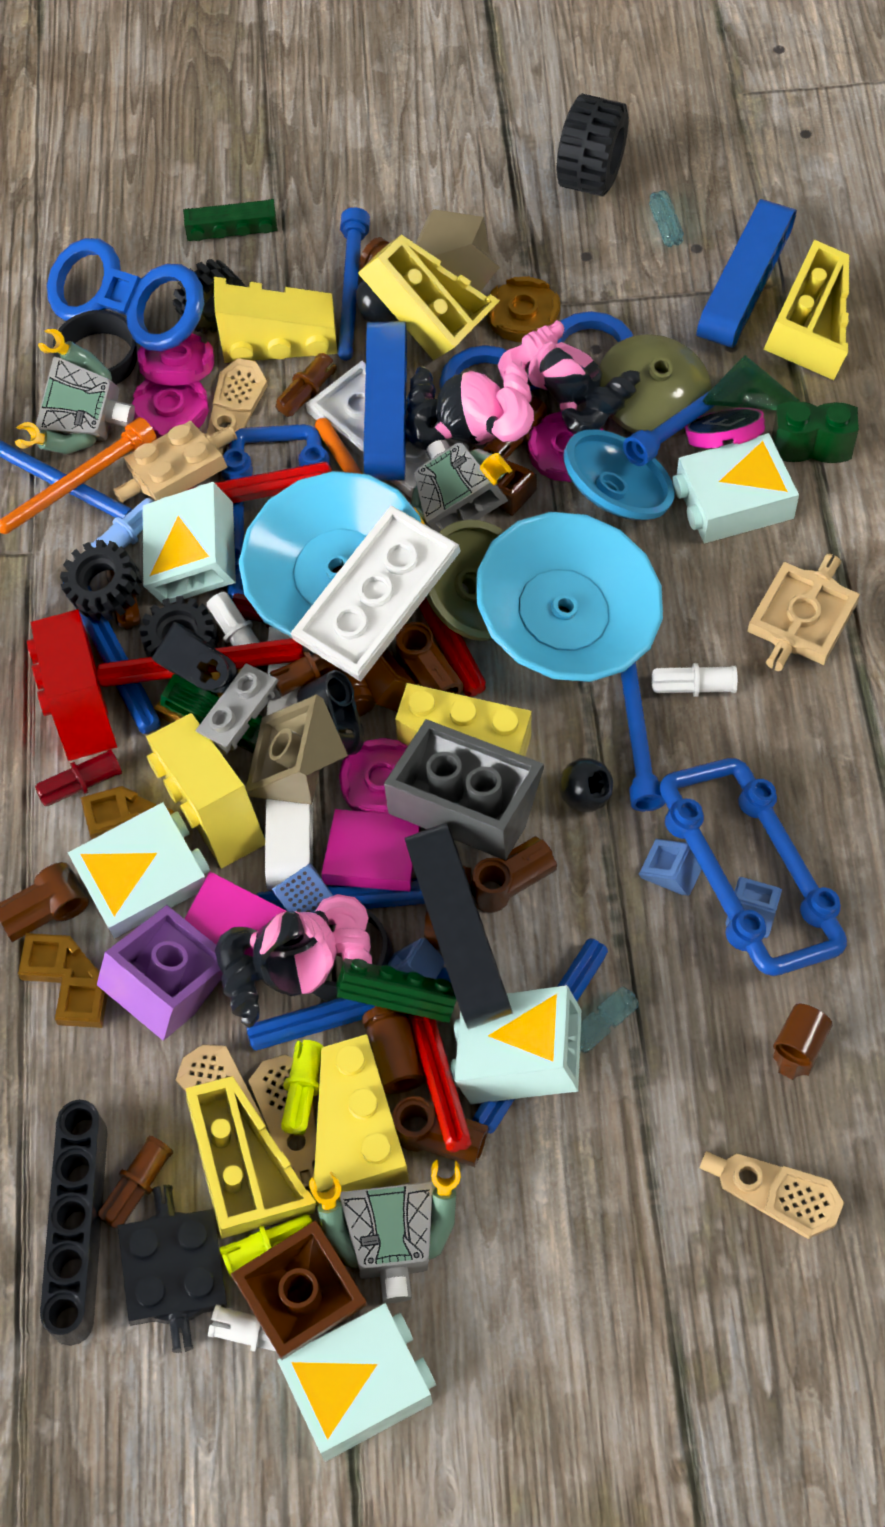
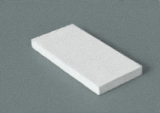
M360 361L306 403V410L316 420L319 418L328 419L342 442L364 459L366 363ZM406 401V420H407V417H408V415H409V413H408V411H407V405H408L407 401ZM438 421L435 424L431 425V428H435V426L438 424ZM406 437L405 480L390 481L411 499L413 489L417 486L414 473L417 468L430 461L426 450L415 448ZM451 438L445 439L449 447H452L456 443H463L464 446L469 450V446L465 444L463 441H457Z
M390 505L290 634L293 640L361 682L461 552L459 544Z

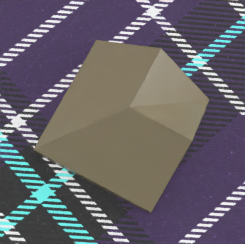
M436 209L429 213L416 241V245L441 261L440 266L455 276L463 275L471 281L470 286L481 292L500 268L489 253L484 217Z
M314 695L262 718L246 785V791L249 796L312 805L319 770L348 756L323 698Z

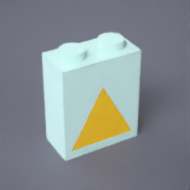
M769 433L760 435L745 443H731L720 446V448H712L680 457L677 475L673 476L675 493L679 499L684 498L687 505L689 524L693 530L698 529L704 544L791 520L795 517L799 493Z
M214 482L199 485L193 489L163 497L160 500L143 505V586L162 604V600L169 598L171 604L176 602V596H183L186 599L236 583L233 502Z
M163 802L68 852L114 939L141 925L166 905L172 908L198 894L205 881L204 874L210 871L199 848L190 851L184 837L190 833L179 812L176 811L170 815Z
M567 985L507 993L513 1014L469 1030L460 1011V1019H456L454 1024V1033L458 1045L457 1057L451 1062V1073L455 1086L461 1089L470 1104L578 1092L582 1010Z
M386 1303L308 1343L282 1361L281 1359L277 1360L325 1462L433 1404L429 1389L436 1386L435 1380L423 1357L414 1361L406 1345L413 1341L411 1332L401 1313L392 1317Z

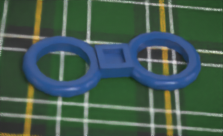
M84 238L70 244L57 257L50 269L47 281L48 302L58 317L67 321L83 312L106 309L127 315V327L134 341L149 351L163 352L179 346L193 333L201 319L204 307L203 286L196 273L186 266L167 263L151 269L144 277L140 278L121 271L120 259L114 248L98 238ZM88 255H99L104 267L101 287L96 295L87 303L78 307L69 306L64 297V284L67 274L72 266L81 258ZM169 281H181L186 290L187 299L183 315L178 323L169 331L161 334H150L144 324L146 302L152 292L160 285Z
M588 311L575 313L560 321L564 325V333L562 338L558 340V343L564 342L569 335L585 329L602 330L612 335L617 342L632 337L633 333L623 321L607 313ZM482 345L469 347L455 354L443 367L439 380L440 390L448 379L460 374L464 369L474 364L490 363L498 365L501 356L508 350L501 347ZM534 385L529 386L530 391L540 389L539 387H536Z

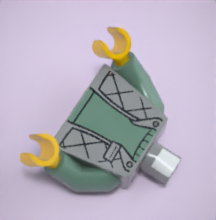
M44 330L55 337L56 344L51 349L43 343H38L39 349L44 353L58 352L60 353V358L53 357L36 425L31 422H24L16 427L17 429L27 430L31 435V440L18 439L15 441L16 445L19 448L26 449L34 444H38L40 449L62 454H72L92 447L96 441H105L108 438L111 423L126 427L132 422L135 415V406L117 401L119 388L112 382L111 372L93 353L73 342L68 341L64 343V337L58 330Z
M438 440L431 443L426 450L430 461L417 468L414 473L417 486L413 489L411 506L419 514L421 523H427L433 530L439 532L457 521L478 520L507 502L506 496L496 484H498L497 480L502 478L505 473L508 472L510 474L513 470L499 453L491 454L481 449L469 452L463 443H456L449 447L445 440Z
M438 1160L433 1162L431 1177L433 1184L437 1187L433 1192L432 1182L341 1192V1185L333 1172H330L333 1180L332 1188L327 1192L317 1191L314 1177L310 1179L309 1188L314 1199L320 1203L318 1213L323 1233L342 1263L347 1267L357 1268L361 1279L380 1277L382 1300L384 1303H399L411 1300L412 1293L409 1274L427 1271L429 1260L441 1255L455 1224L456 1191L454 1188L459 1184L461 1178L460 1165L457 1161H455L454 1165L455 1173L452 1177L446 1179L441 1178L437 1174Z

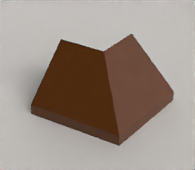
M316 1220L231 1273L281 1361L368 1305Z

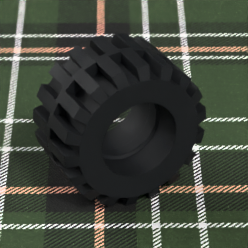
M583 93L576 98L566 117L558 147L556 172L560 187L603 197L607 194L617 177L627 140L629 116L625 103Z

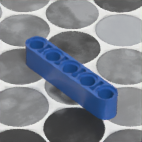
M764 199L759 200L702 312L697 327V337L730 348L735 347L791 234L796 218V209Z
M406 321L367 322L364 474H369L380 481L405 480Z

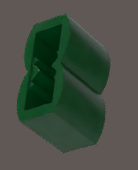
M800 401L785 402L777 405L772 440L782 461L801 462L813 458L824 463H842L851 460L859 431L858 407L839 402L816 406Z

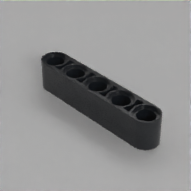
M447 822L405 837L406 846L445 966L468 1030L513 1014Z
M80 1099L64 1105L59 1111L56 1120L40 1307L41 1322L45 1329L55 1340L69 1346L80 1344L86 1340L92 1332L94 1325L101 1219L98 1217V1212L103 1206L108 1137L107 1126L95 1106L89 1101ZM80 1121H93L91 1128L84 1134H72L73 1128ZM81 1165L89 1166L88 1173L83 1179L76 1182L68 1181L69 1175L74 1168ZM85 1212V1219L79 1227L71 1230L65 1229V1222L71 1214ZM74 1259L82 1260L81 1269L76 1275L71 1278H61V1270L68 1261ZM68 1308L78 1309L77 1319L71 1326L57 1328V1319L61 1312Z

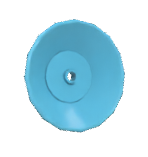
M332 471L298 480L269 499L247 528L239 559L244 595L266 624L292 638L290 634L337 574L332 572V570L346 563L390 505L421 522L419 514L398 489L369 474Z
M548 512L519 520L490 543L477 570V607L491 638L518 664L551 679L592 682L625 672L651 649L663 621L662 585L647 554L620 529L589 515ZM558 606L566 607L570 612H562Z

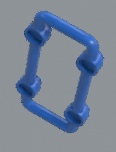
M311 425L246 427L235 431L237 440L229 443V450L223 455L227 468L221 472L225 481L252 476L253 467L250 456L244 452V444L257 442L307 440V446L299 454V466L328 462L331 468L329 453L322 447V438L318 430ZM244 502L233 503L236 583L227 585V592L231 599L236 593L244 594L239 568V559L244 543Z
M725 758L672 772L662 779L659 790L669 809L665 816V826L672 835L685 839L730 920L726 927V937L733 947L741 951H747L757 969L770 976L786 974L833 959L845 951L847 937L836 918L841 907L839 896L832 889L826 887L819 888L773 809L777 802L776 789L771 782L765 779H756L747 764L736 758ZM728 775H733L742 788V792L738 797L739 807L746 815L752 818H759L805 898L800 906L803 919L813 927L822 928L829 941L775 958L769 955L762 942L766 935L764 918L754 910H744L699 829L704 820L702 807L695 800L683 799L678 789Z

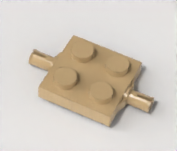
M191 420L185 424L175 426L167 434L151 443L139 446L134 452L123 457L129 471L132 473L133 479L114 488L113 491L121 503L141 492L151 496L154 501L184 492L227 468L223 455L218 449L237 440V435L230 425H227V427L211 436L202 433Z
M826 554L818 571L803 570L783 562L748 626L749 633L770 641L775 645L774 650L766 661V664L771 669L776 663L775 670L781 671L790 653L802 655L822 665L825 664L855 609L860 596L859 593L841 586L832 578L841 564L837 556L834 557L831 563L833 554Z

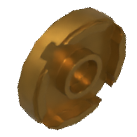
M530 276L513 277L507 279L506 284L501 285L499 288L497 285L490 292L492 296L500 301L487 314V321L492 330L504 339L522 342V338L528 333L537 331L545 325L550 326L556 320H560V297L557 292L555 294L550 289V285L544 280Z

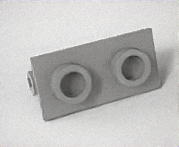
M246 663L195 731L214 741L217 749L223 754H227L230 749L235 750L238 747L237 743L250 727L248 721L251 718L256 719L268 701L273 700L275 697L273 691L276 689V684L279 680Z

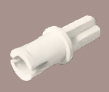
M221 592L211 597L207 602V608L224 632L223 640L226 643L230 642L232 646L260 642L251 629L253 623L250 620L246 621L228 593Z
M693 663L692 668H656L652 673V688L655 693H693V697H698L700 692L736 693L737 691L736 666L699 667L698 663Z
M216 1304L211 1318L214 1321L210 1324L208 1337H218L251 1345L250 1351L256 1352L257 1347L276 1352L255 1315L224 1308Z

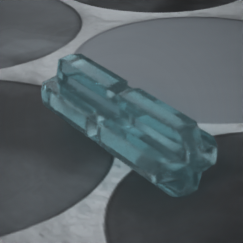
M665 190L653 192L650 195L649 205L655 221L659 224L658 229L663 242L668 247L673 245L679 246L683 242L684 232L677 215L674 213L675 209L670 196Z
M624 986L619 987L597 1007L599 1011L597 1014L593 1011L581 1021L580 1051L582 1053L591 1051L611 1033L609 1029L611 1025L616 1028L638 1008L639 1002L631 990L629 991Z

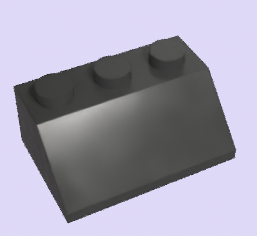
M425 719L384 782L388 812L390 815L425 829H430L447 822L455 841L506 861L526 827L544 770V764Z

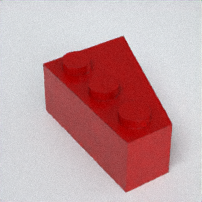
M79 609L30 622L33 639L26 640L31 660L33 664H36L32 665V671L38 690L44 689L37 692L43 715L48 716L52 714L68 761L117 748L116 739L107 716L109 713L105 700L103 701L97 678V668Z

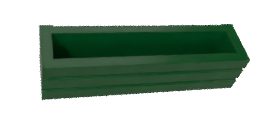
M274 199L183 209L187 241H201L203 239L246 236L248 234L278 231Z
M173 674L161 694L160 705L182 717L192 713L199 724H201L219 700V697L216 693L198 688L185 678ZM260 715L256 719L251 718L248 721L250 727L237 743L239 747L253 754L263 718Z
M344 958L337 981V997L447 1023L450 1022L457 1001L452 984L447 979L424 977L417 972L407 973L396 970L388 965L377 966L369 964L362 959L352 960Z

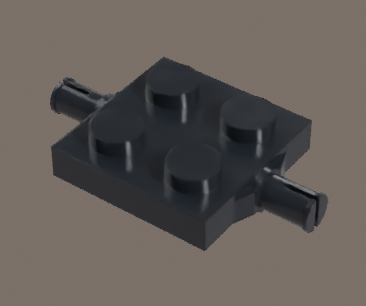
M163 1185L164 1204L161 1187L156 1186L152 1189L156 1211L155 1216L145 1221L117 1225L130 1326L150 1322L170 1324L172 1352L182 1353L180 1333L183 1335L185 1352L194 1348L189 1320H193L202 1313L214 1311L216 1304L227 1308L214 1209L192 1213L175 1212L173 1186Z

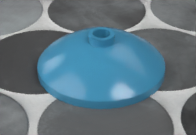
M583 430L571 437L563 454L568 475L577 489L594 505L608 513L630 520L655 519L667 512L674 500V486L667 471L656 458L644 466L634 465L628 460L623 450V443L626 438L604 430Z

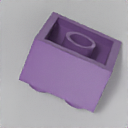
M166 905L105 952L97 986L164 1041L195 1015L221 980L223 973L217 964L214 951L216 944Z

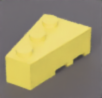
M400 235L378 252L358 274L400 322L406 321L408 332L434 361L455 348L500 300L491 294L485 296L470 286L471 281L463 275L455 276L440 266L441 261L403 235Z
M817 240L813 241L763 350L829 379H835L848 354L846 327L848 325L849 313H846V298L849 294V254Z
M214 277L215 316L225 363L233 362L237 358L255 361L317 356L319 353L327 355L338 354L332 293L285 287L284 292L262 289V283L249 282V287L226 284V278Z
M410 683L406 685L395 718L397 740L409 746L425 719L522 756H526L531 739L532 711Z
M190 713L146 736L153 752L147 755V759L158 778L166 777L163 782L172 800L175 803L181 802V810L192 829L197 828L222 869L264 846L265 838L244 784L212 740L195 731L200 724L194 715Z
M367 1034L322 1047L314 1168V1179L317 1191L327 1192L332 1188L333 1180L330 1172L336 1175L341 1185V1192L397 1186L409 1182L407 1165Z
M233 1076L186 1088L187 1104L221 1239L256 1230L260 1226L267 1227L315 1212L316 1201L299 1180L290 1162L266 1130L265 1124Z

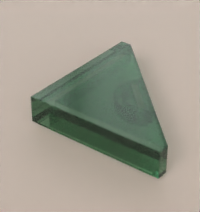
M746 355L733 366L703 399L706 405L777 410V405L785 402L800 401Z

